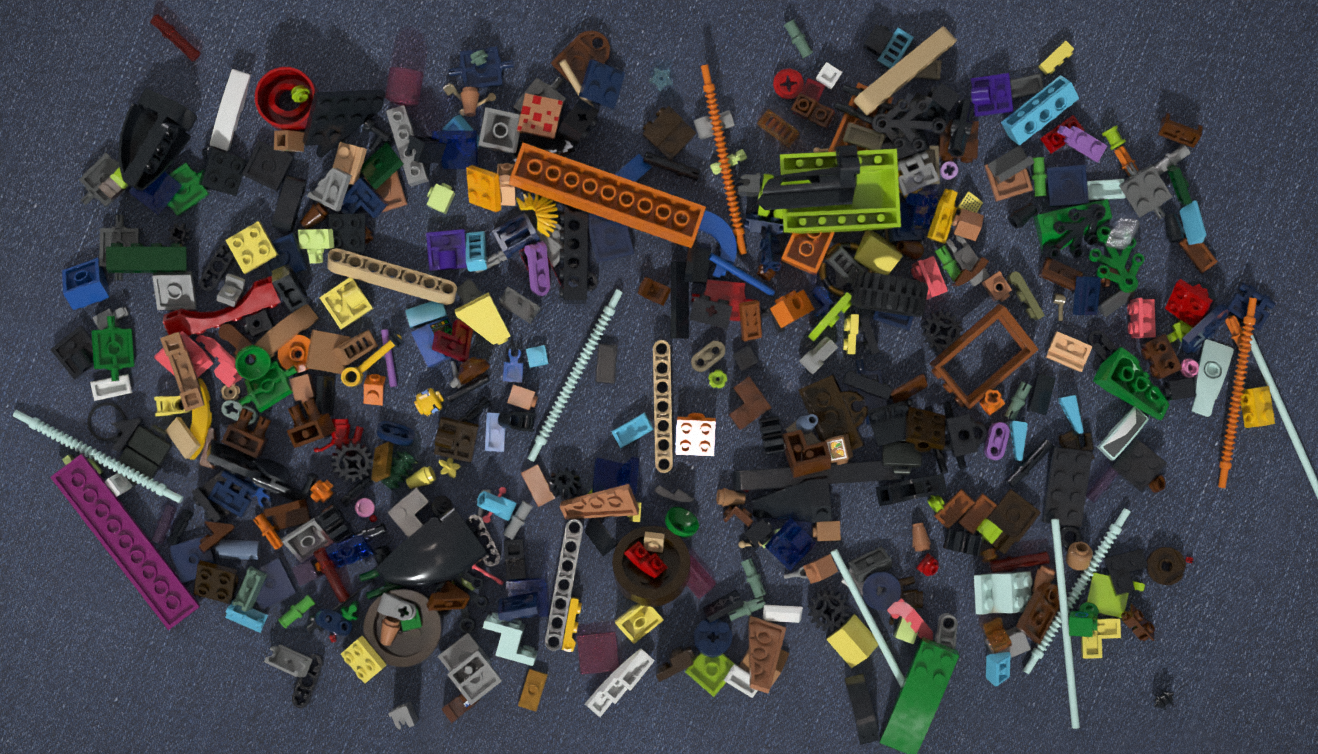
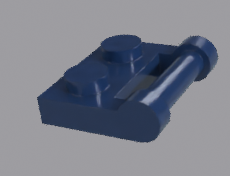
M525 212L492 231L507 259L512 257L513 253L533 241L541 240ZM530 232L529 236L523 238L522 240L518 241L512 246L507 247L508 244L512 243L513 241Z

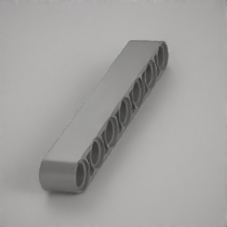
M571 519L565 528L545 638V645L551 651L558 650L563 643L584 529L583 523L579 519ZM572 522L580 525L579 532L573 533L570 531L569 526ZM569 541H573L577 545L576 550L573 552L566 549V544ZM565 560L573 563L572 570L567 571L563 568L562 564ZM560 580H568L570 583L569 588L561 589L559 586ZM559 598L566 601L565 608H558L556 600ZM555 617L562 619L563 625L561 627H555L552 624V620ZM550 637H557L559 644L551 646L549 644Z

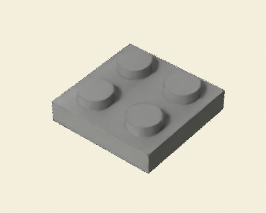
M192 272L153 273L152 278L157 310L196 309L197 302Z

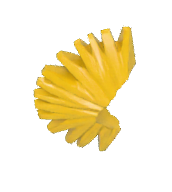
M528 193V197L526 194H523L525 202L517 197L516 200L520 210L533 209L537 217V230L550 237L547 231L553 233L554 230L552 228H556L553 224H557V221L551 219L558 218V215L551 214L558 210L555 207V203L551 204L553 200L549 201V198L543 196L539 200V195L535 194V199L533 200L530 193Z

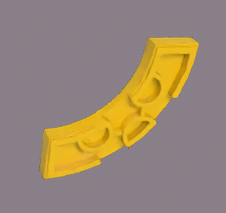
M198 378L205 405L192 409L190 431L201 446L190 457V460H195L202 451L212 422L209 392L204 381Z

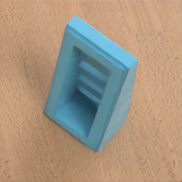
M897 27L877 61L891 69L900 61L914 37ZM897 35H900L901 37L905 38L907 40L906 43L896 38ZM895 41L896 43L903 46V48L900 50L896 46L892 45V43ZM889 48L898 52V56H895L894 54L890 53L888 51ZM885 54L893 58L895 61L892 63L889 60L885 59Z
M485 231L466 233V265L470 272L487 269Z
M1071 395L1058 398L1076 434L1083 433L1076 396Z
M1010 421L1014 459L1022 461L1028 424L1026 422Z

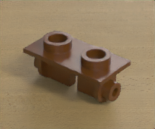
M1130 604L1131 610L1122 612L1121 620L1129 628L1133 627L1132 632L1139 640L1146 641L1150 638L1152 641H1155V627L1152 622H1148L1140 609L1137 610L1133 604Z

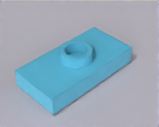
M643 413L611 432L620 448H623L654 430V427L646 413Z

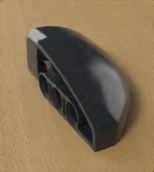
M147 88L144 89L136 102L138 105L131 104L126 114L119 140L118 158L122 179L127 185L139 191H143L151 185L173 163L191 138V135L186 133V131L190 132L198 118L180 103Z
M451 507L440 515L438 519L433 517L413 533L379 564L376 571L388 584L409 587L430 586L465 574L472 569L473 565L484 558L487 553L461 516Z

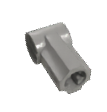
M729 110L718 114L721 115L719 120H722L720 125L723 128L721 130L735 126ZM704 116L694 121L700 140L713 136L714 130L711 129L713 124H710L712 122V119H709L710 116Z
M826 336L813 350L808 351L799 362L813 375L838 347Z

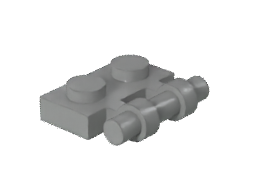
M926 151L917 152L906 160L901 159L898 161V171L902 173V176L898 177L899 187L903 196L940 180L932 162L926 165L923 163V160L929 158ZM916 164L918 168L909 172L907 167Z

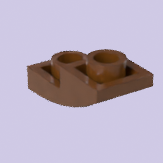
M799 93L791 108V111L824 129L828 128L835 114L834 110L819 104L816 100L802 93Z

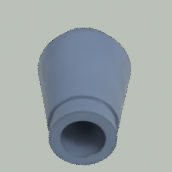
M814 414L800 416L796 421L797 430H802L803 434L811 433L818 423L817 416Z

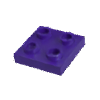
M1010 73L971 78L972 103L975 104V117L1014 112Z
M464 229L426 233L429 271L467 268Z

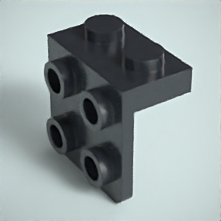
M224 470L202 487H197L191 492L194 495L192 497L194 502L199 507L202 505L206 511L204 513L206 517L215 523L220 522L231 513L208 498L217 481L225 484L227 479L221 476ZM234 483L232 484L231 488L240 492L241 487Z

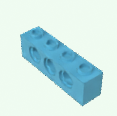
M1060 75L1005 118L1001 124L1009 138L1018 145H1021L1070 107L1079 97L1072 83Z

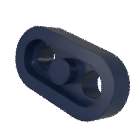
M382 421L377 426V436L383 440L401 446H409L414 442L415 432L409 427L391 421Z
M321 609L315 616L318 626L337 636H346L352 630L351 621L331 609ZM327 615L329 616L328 622L325 620ZM343 623L345 624L344 630L341 628Z

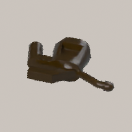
M1074 430L1059 435V445L1065 448L1091 450L1093 449L1091 432L1083 433L1085 446L1080 447L1078 434H1075Z
M914 576L898 579L901 587L900 599L902 598L905 603H908L915 610L918 608L923 609V591H918L917 589L903 591V586L915 584ZM890 615L889 624L893 625L894 620L893 617Z

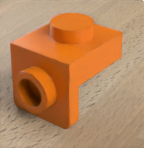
M378 374L366 376L363 404L383 406L385 376Z

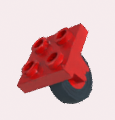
M1180 279L1177 281L1165 309L1194 328L1204 319L1207 311L1213 306L1216 299L1215 293L1210 286L1203 282L1190 281L1187 283Z

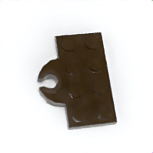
M834 374L798 390L809 415L814 414L818 418L815 429L821 442L830 437L848 434L852 450L865 445L858 426L864 423L867 418L868 406L862 407L861 411H856L853 408L854 401L860 402L865 399L862 395L850 390L842 392Z

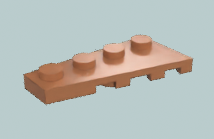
M629 484L564 500L560 504V509L565 519L632 516L639 514V507Z
M750 616L748 619L750 688L768 694L786 627Z

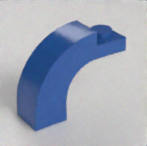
M705 210L698 230L713 236L720 246V258L734 264L737 245L732 229L721 217ZM716 265L712 277L720 279L721 275L725 276L727 270Z

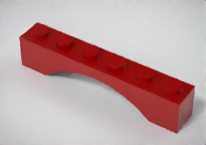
M272 276L254 282L235 307L228 306L224 309L209 312H197L181 308L164 314L163 324L168 335L182 331L188 336L192 334L198 335L211 327H221L225 322L238 321L247 314H257L261 309L267 307L274 308L281 303V296L272 283Z

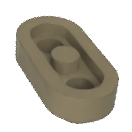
M719 341L710 342L692 357V368L697 372L706 371L724 356L725 346ZM717 347L719 353L713 354L712 348ZM698 359L704 360L703 366L697 365Z

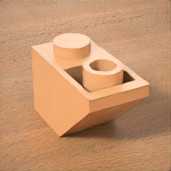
M504 163L497 165L501 205L515 206L517 187L509 185L510 176L515 164Z

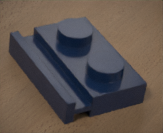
M1076 277L1073 315H1097L1101 285L1100 277Z

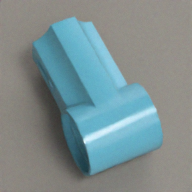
M486 491L479 494L477 498V506L493 512L494 515L508 521L517 504L510 499L502 496L498 497Z

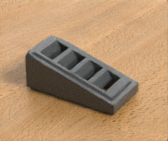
M836 246L825 257V260L852 287L855 276L852 279L850 276L856 270L865 272L842 246ZM839 254H841V256H840L836 261H834V259H835ZM846 259L847 262L840 267L839 265ZM852 264L853 267L846 273L845 270Z

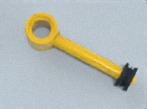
M393 332L394 335L388 336L390 340L359 367L346 368L341 374L342 382L346 386L359 385L363 380V372L394 346L399 348V345L404 344L402 337ZM351 371L357 375V379L354 382L348 380V374Z

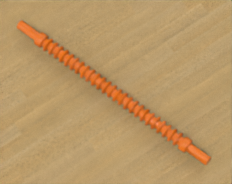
M707 64L701 66L704 80L703 91L706 92L705 97L708 98L706 103H709L707 108L710 109L708 111L711 114L709 119H712L710 124H713L711 129L714 130V141L717 142L715 144L718 147L716 151L719 152L717 157H720L718 162H721L719 167L722 168L720 173H723L721 178H724V189L727 191L725 192L728 196L726 200L729 201L727 205L730 206L728 210L731 211L729 216H732L730 221H733L731 226L734 227L732 231L734 236H736L739 255L747 253L743 237L745 231L741 227L743 223L740 222L742 217H739L741 212H738L740 207L737 206V203L739 202L736 201V190L733 189L735 185L732 184L734 180L731 179L733 174H730L732 169H729L731 164L728 163L730 158H727L729 153H726L728 148L725 147L726 142L723 140L725 136L722 135L724 131L721 130L723 126L720 125L722 120H719L721 115H718L720 110L717 109L719 104H716L718 99L715 98V85L711 81Z
M1249 298L1247 314L1243 319L1245 326H1242L1244 329L1241 332L1243 337H1240L1242 342L1239 343L1241 345V348H1239L1240 353H1238L1240 358L1237 359L1239 361L1236 364L1238 369L1235 370L1237 375H1234L1236 378L1233 381L1235 386H1232L1234 391L1231 392L1233 397H1230L1232 399V402H1230L1231 407H1229L1231 412L1228 413L1230 418H1227V421H1229L1226 424L1228 429H1225L1227 432L1224 435L1226 440H1223L1225 442V445L1222 446L1224 451H1222V461L1219 463L1221 471L1218 487L1226 488L1228 471L1232 467L1230 460H1233L1231 455L1234 454L1232 452V449H1234L1233 444H1235L1234 438H1236L1234 434L1237 433L1235 428L1238 427L1236 425L1239 422L1237 417H1240L1238 411H1241L1239 406L1242 405L1240 401L1243 400L1241 395L1244 394L1242 393V390H1244L1242 386L1245 384L1243 380L1246 379L1244 376L1247 373L1245 368H1248L1246 365L1249 362L1247 357H1250L1248 355V352L1251 351L1249 346H1252L1250 341L1253 340L1251 335H1253V325L1256 322V318H1254L1256 298Z

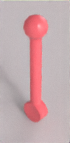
M505 487L499 489L498 497L506 493ZM489 511L488 514L483 517L485 523H489L491 521V515L493 512Z
M476 564L472 566V569H476L498 584L503 585L504 581L493 576Z

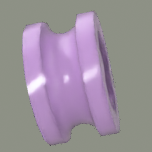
M951 161L944 163L940 168L941 176L947 180L954 178L958 173L957 165ZM946 166L953 167L954 171L951 173V176L948 173L945 174Z

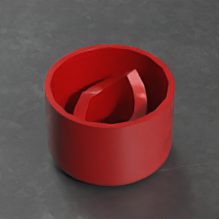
M278 67L267 72L258 82L255 90V105L262 118L274 128L299 132L306 129L314 93L319 91L316 85L302 71L292 67ZM298 85H303L309 89L308 99L301 103L298 108L292 111H284L280 108L279 99L284 92L292 91Z

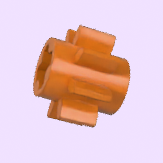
M328 480L325 482L317 481L310 489L313 492L310 497L316 503L320 500L325 503L334 494L331 491L333 485Z

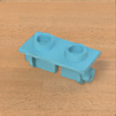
M232 603L228 606L225 618L261 633L268 617L267 614L253 608L245 612L241 610L242 606H234Z

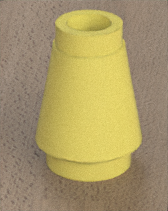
M424 466L406 478V483L410 489L432 484L436 480V476L430 466Z

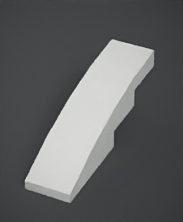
M232 69L219 107L210 146L226 151L230 150L234 131L237 130L240 112L244 108L251 74Z
M640 648L599 686L585 705L597 716L601 717L612 702L616 704L627 689L632 690L655 660Z

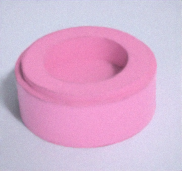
M362 498L357 501L355 511L361 517H369L375 511V504L369 498Z

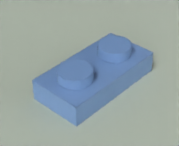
M487 413L485 451H505L506 428H502L498 423L500 413Z

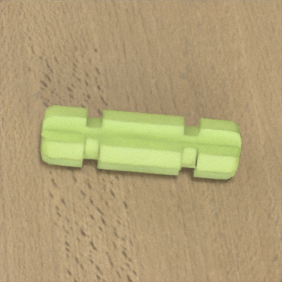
M743 149L735 152V155L727 156V158H730L728 160V163L731 164L729 168L738 164V161L742 162L747 159ZM715 162L710 165L715 175L719 174L722 170L719 167L721 162Z

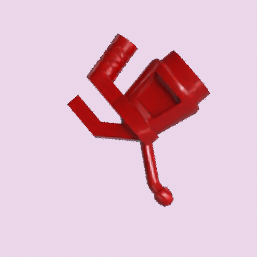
M331 419L336 431L331 433V442L322 448H314V452H322L334 444L342 448V442L349 444V440H352L353 444H356L357 441L361 442L364 428L356 426L354 438H348L351 426L349 419Z

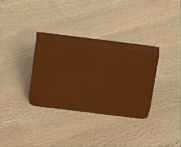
M919 374L892 390L890 398L893 403L902 402L925 389L928 384L924 374Z

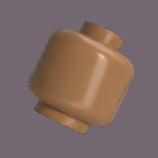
M1084 542L1072 543L1066 555L1068 566L1075 570L1087 569L1093 556L1091 547Z

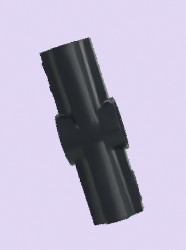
M964 99L959 101L955 118H953L950 130L951 138L947 152L954 157L964 156L967 138L969 139L973 123L971 120L975 104L971 100Z

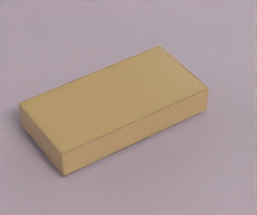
M176 417L165 430L185 459H190L201 446L184 421L179 417Z

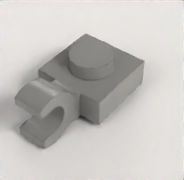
M121 307L114 312L109 308L92 318L98 329L103 330L108 328L107 316H115V325L118 327L120 326L118 320L129 315L126 307Z

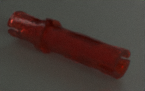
M156 14L151 19L150 23L162 33V36L168 38L192 62L199 58L201 53L181 36L172 24L167 23L159 14Z
M325 548L317 549L313 554L320 564L321 572L325 574L336 594L338 601L347 600L350 595L334 568V562L328 557Z
M1047 551L1013 558L1012 556H1007V559L990 561L992 573L1005 570L1011 572L1017 568L1049 564L1050 559Z

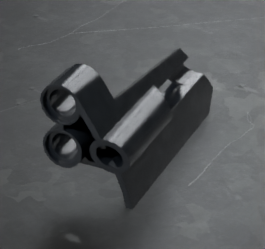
M844 145L836 147L837 167L774 176V178L766 182L757 203L764 210L853 204L857 174H860L857 146ZM809 180L811 182L804 184L781 185L782 182Z

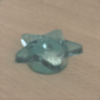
M655 67L654 76L649 79V83L655 84L659 92L666 85H673L669 78L671 70L661 71Z

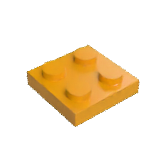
M473 165L466 167L469 203L494 212L500 211L499 174Z

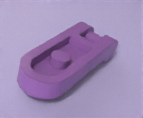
M540 241L535 245L525 246L524 251L528 258L531 291L535 295L544 296L549 292L550 278L547 247L543 241Z

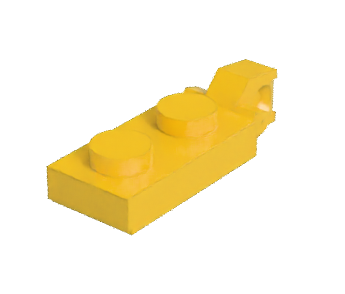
M950 189L944 190L939 200L927 236L928 238L942 244L946 243L957 210L955 200L958 192Z
M571 597L562 650L573 652L576 644L572 634L577 633L578 622L575 621L576 614H580L582 603L578 602V597Z

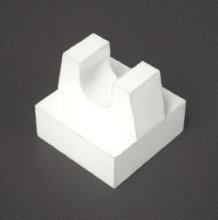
M826 62L816 80L832 89L842 72Z
M117 473L105 481L116 497L133 487L128 479L123 477V473Z

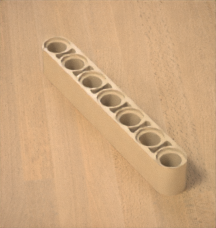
M944 26L941 27L855 98V104L866 115H869L952 47L957 39Z
M338 248L332 249L328 253L327 267L333 273L444 305H450L455 301L457 286L450 280Z
M659 340L653 346L655 465L658 471L666 473L671 470L673 465L670 345L664 340ZM657 345H666L667 352L665 354L657 353ZM659 363H665L668 367L667 371L663 374L659 373L656 369ZM665 382L668 385V390L665 393H660L657 390L658 383ZM660 401L667 402L668 410L660 412L657 409V404ZM659 421H667L669 428L666 431H660L657 426ZM662 439L669 442V448L664 451L658 448V442ZM661 459H667L670 463L669 467L665 470L660 469L658 466Z

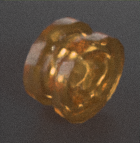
M996 548L981 552L980 556L983 557V563L999 558L995 554Z

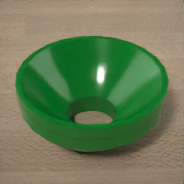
M256 345L244 347L235 358L237 372L241 377L248 380L263 377L268 372L271 364L270 356L266 350ZM249 354L256 356L255 361L252 363L245 362V358Z
M673 507L666 514L665 523L667 528L679 537H692L699 529V522L696 516L685 508Z

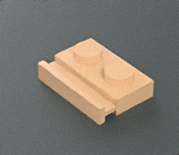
M340 142L333 168H338L352 175L349 184L354 185L359 179L367 149Z
M1055 332L1045 358L1082 372L1092 346L1060 332Z

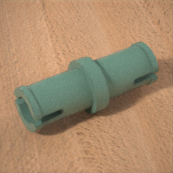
M795 19L786 23L784 27L792 38V44L796 45L802 58L812 54L813 51L805 39L806 36L804 33H801Z
M1020 382L1015 395L1011 397L1012 401L1004 416L1009 418L1013 411L1010 419L1016 420L1022 405L1024 406L1026 403L1024 401L1032 388L1031 385Z
M750 558L740 563L746 573L747 583H750L755 598H758L767 593L760 580L761 575L757 573L752 561L753 559Z
M763 596L748 602L743 601L744 604L729 612L728 615L731 621L746 614L749 616L751 612L764 608L766 603Z

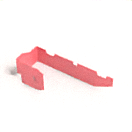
M203 335L197 337L196 341L198 343L202 342L205 345L204 348L214 358H219L220 364L214 370V373L228 388L243 378L236 370L235 358L215 339Z
M902 598L898 602H894L887 609L893 618L897 619L901 616L907 623L910 621L912 623L910 627L915 633L919 632L918 636L920 639L925 637L933 641V631L915 609L908 603H905Z

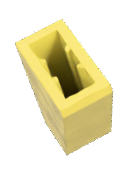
M489 292L455 309V314L459 319L493 345L496 343L500 345L508 341L510 333Z

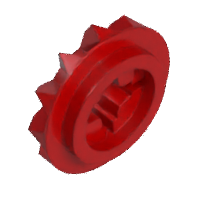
M783 69L776 74L773 87L776 94L781 98L792 99L798 97L799 93L802 92L804 81L798 71ZM787 76L790 82L797 83L791 86L790 92L787 86H783V83H786Z

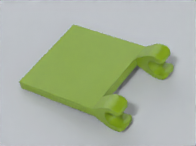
M1093 572L1094 576L1091 579L1087 602L1095 604L1101 614L1122 618L1121 614L1126 609L1129 593L1115 596L1109 576ZM1132 581L1135 590L1144 591L1145 584Z

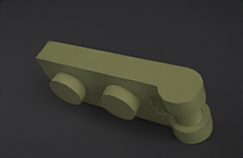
M1016 271L1010 273L1007 276V281L1016 287V295L1021 302L1024 301L1026 304L1028 316L1031 319L1034 318L1035 321L1044 317L1043 311L1021 274Z

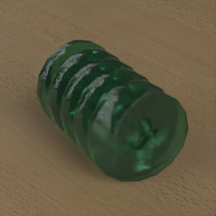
M404 449V452H396L399 456L398 459L392 457L394 465L391 464L390 476L380 480L393 491V487L400 488L397 481L402 483L405 481L402 475H410L407 469H414L412 463H419L414 456Z

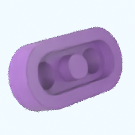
M995 422L989 428L984 453L991 460H999L1004 456L1010 433L1009 427L1005 423ZM997 428L1000 429V433L998 435L996 434ZM995 447V452L992 454L991 448Z

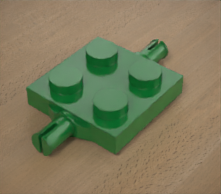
M184 163L156 183L155 186L160 191L162 199L153 205L154 208L159 211L168 205L177 216H180L208 196L209 192L206 188L199 185L203 170L195 173L188 163Z
M107 316L108 328L91 331L94 369L111 370V382L120 381V369L134 367L132 329L116 327L115 316Z
M274 361L270 364L268 372L263 377L255 380L246 379L244 382L247 386L248 395L238 400L240 405L244 407L253 401L257 410L263 412L293 393L289 384V377L298 372L296 367L293 365L286 371H283L280 363Z

